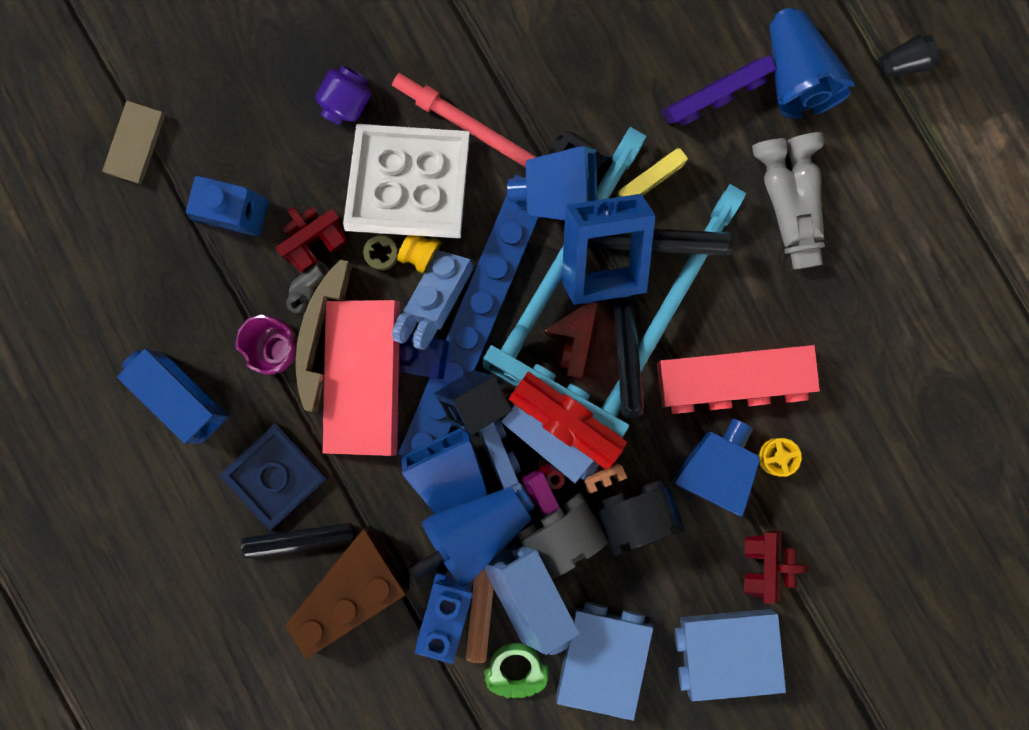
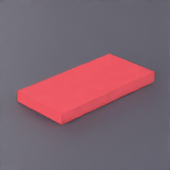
M326 301L323 453L397 455L399 342L393 340L392 331L400 315V301Z

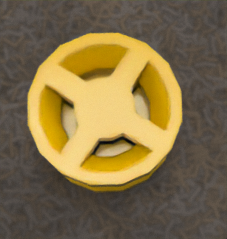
M407 235L399 250L397 260L403 264L409 262L415 265L416 270L424 274L437 250H439L441 241L436 238L428 239L424 236Z
M772 438L765 441L758 452L761 468L766 473L782 477L795 473L802 461L798 445L786 438Z

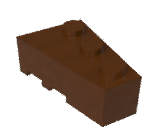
M369 526L360 532L285 625L305 659L393 604L409 591V588Z

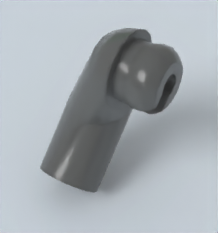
M316 262L292 281L286 301L287 308L291 313L303 314L306 312L316 286L321 283L322 279L329 272L328 267L323 262Z

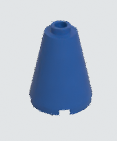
M786 8L778 12L770 23L769 30L773 63L776 67L774 75L777 101L781 115L787 119L803 118L802 111L813 109L814 114L817 115L837 106L851 94L848 87H854L855 85L852 76L805 11Z
M511 486L432 514L421 523L435 550L439 551L445 560L444 564L458 584L463 587L470 583L532 521L529 512L535 508L523 489L515 492Z

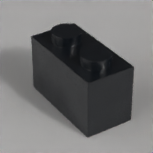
M475 370L434 393L451 425L470 435L475 434L513 411L507 401L511 394L500 377L496 379L495 376Z

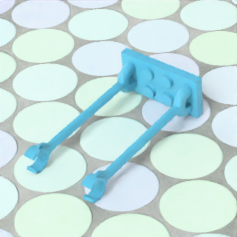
M632 127L628 129L611 159L613 162L597 187L598 200L610 197L625 169H629L637 156L646 135ZM729 184L710 215L711 220L704 231L722 232L724 226H727L735 215L746 193ZM562 247L502 349L499 350L492 345L483 358V368L515 387L518 386L529 371L561 395L567 394L594 414L593 418L623 437L629 425L616 418L621 410L619 380L602 408H599L587 401L590 395L584 390L572 384L565 388L553 381L556 375L546 368L535 364L532 369L515 359L562 279ZM707 254L690 255L638 345L640 371L643 370L707 258Z

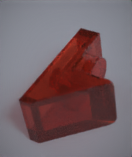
M596 302L585 304L544 331L545 335L573 340L572 346L565 345L560 366L567 369L566 377L581 380L583 377L597 308Z

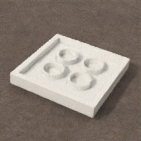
M356 124L343 222L345 231L461 238L470 131Z

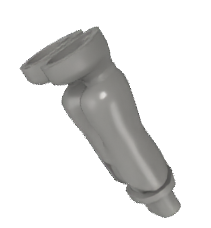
M822 132L796 136L788 141L785 138H779L752 145L754 157L767 167L764 182L776 213L785 246V254H791L793 270L823 265L820 248L825 247L824 242H819L824 240L820 168L811 162V156L824 145L825 141ZM786 154H788L791 162V171L786 168Z

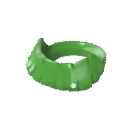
M511 643L502 646L493 654L490 667L484 670L486 677L484 680L487 683V688L496 695L505 696V698L530 697L535 695V693L541 692L546 687L549 675L548 665L540 662L539 655L533 648L521 643ZM521 655L530 661L531 669L527 673L526 678L522 680H509L500 669L501 662L508 656Z

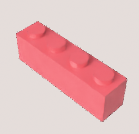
M815 345L661 360L657 362L661 408L671 407L672 414L695 412L694 404L709 403L710 410L733 408L732 400L747 399L748 406L771 404V396L785 395L786 403L809 400L808 393L820 391Z

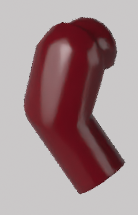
M547 464L540 467L538 472H543L553 495L556 496L565 482V476L556 467Z

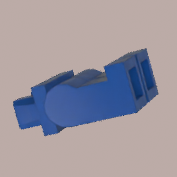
M436 572L418 636L415 654L451 664L454 663L473 594L471 589L474 581L461 587L452 575Z

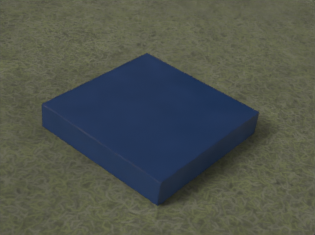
M278 423L273 424L219 474L224 482L269 531L276 528L328 479Z

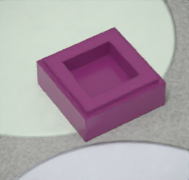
M533 471L522 477L524 486L536 511L549 514L560 508L543 472Z

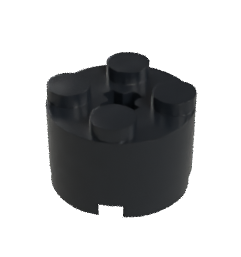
M662 480L640 487V490L636 491V497L627 499L625 493L605 499L600 504L602 510L597 512V516L609 540L608 546L612 557L621 554V546L624 547L625 553L665 540L666 537L674 535L672 528L675 535L686 531L670 487H664Z

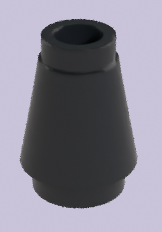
M918 34L878 58L882 74L885 78L929 71L933 65L940 62L936 43L930 34L923 37L921 34Z

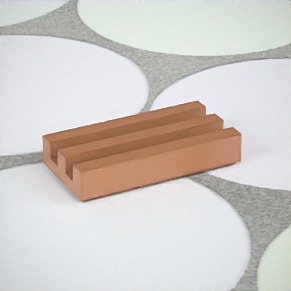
M614 462L608 471L603 467L598 468L592 475L585 477L586 479H582L586 490L589 493L597 491L596 482L599 481L602 486L607 487L612 485L610 476L613 475L619 481L626 479L627 476L622 465Z

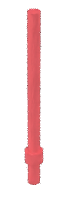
M398 73L392 86L416 100L415 105L428 113L432 110L461 129L470 131L471 135L525 168L527 160L536 158L533 154L440 98V93L428 85L422 87L401 73Z

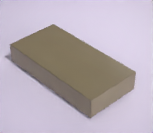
M126 100L102 172L142 185L165 114Z

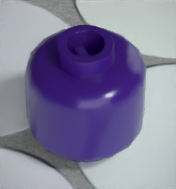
M344 65L341 66L340 70H329L315 95L316 102L323 108L321 115L338 125H341L343 120L349 122L357 121L372 94L370 88L366 85L368 79Z

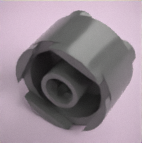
M581 493L562 503L561 505L564 509L561 510L560 508L549 514L541 513L536 517L538 525L532 522L516 536L522 546L537 550L551 579L576 567V562L584 557L586 559L590 558L609 542L603 527Z

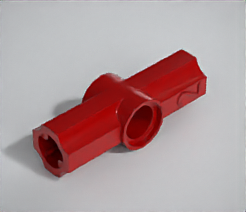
M529 371L508 398L515 406L541 422L542 428L570 448L573 445L607 471L628 443L622 439L623 437L593 418L594 414L567 394L561 395Z

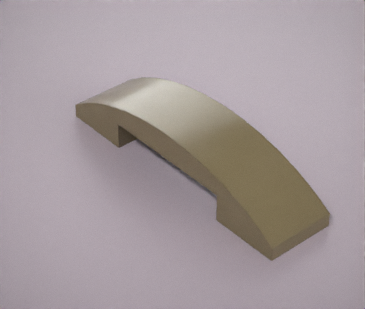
M340 260L322 279L308 304L300 327L296 350V378L300 399L306 411L318 412L324 388V375L314 373L312 370L325 320L326 301H329V299L345 301L353 267L348 261Z

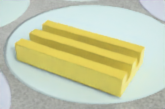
M681 148L675 149L620 189L616 197L636 194L644 196L681 169L688 160L687 156Z

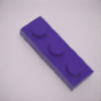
M770 55L760 57L663 108L661 112L667 123L679 121L680 126H684L701 117L699 110L709 104H712L715 109L735 99L732 92L743 86L749 91L768 81L766 74L774 71L776 67Z

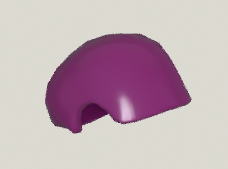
M260 314L248 318L239 328L235 346L236 350L245 357L247 367L265 375H274L284 372L295 360L298 341L295 332L287 322Z

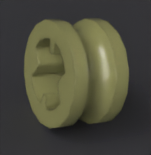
M374 236L364 246L363 254L366 262L377 271L390 270L398 261V247L387 236ZM378 244H381L384 248L391 247L392 253L387 254L389 260L385 263H382L378 258L372 260L371 253H376L373 248Z

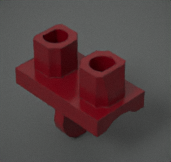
M295 206L288 209L293 220L283 226L282 230L288 237L300 229V231L275 248L283 259L288 262L290 261L300 272L304 273L318 262V259L309 247L322 239L328 250L333 254L349 242L341 227L343 222L333 209L308 225L310 221L319 216L314 207L312 206L300 214Z
M771 530L765 532V535L745 538V558L764 559V573H745L744 594L764 598V603L776 604L777 601H781L782 573H785V587L796 588L797 573H808V564L797 563V548H785V562H782L783 531Z

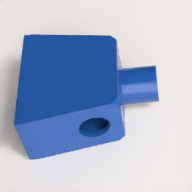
M582 146L529 159L525 164L526 178H512L507 182L509 200L511 202L527 201V213L529 216L565 220L566 205L598 200L596 149Z
M195 176L186 214L191 221L260 237L269 200L246 187ZM250 204V213L246 218V208Z
M732 419L723 438L712 432H706L671 482L742 517L760 456L744 449L754 428L739 420Z
M460 429L401 456L403 476L434 513L487 495L484 473L472 436Z

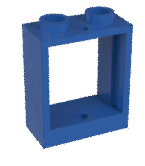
M642 194L566 205L561 282L574 305L647 293L655 214ZM632 232L628 267L585 274L588 239Z
M144 349L142 352L137 350L123 362L122 367L124 370L117 378L184 444L204 443L230 417L166 353Z

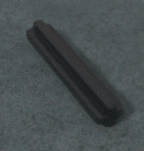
M346 523L246 537L241 541L243 557L249 559L349 545L355 540V530L353 524Z

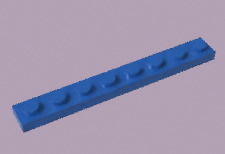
M515 174V177H514V178H523V177L518 176V175ZM508 195L506 196L398 452L399 455H404L449 434L452 425L434 393L475 370L539 219V217L528 215L527 201L511 202Z

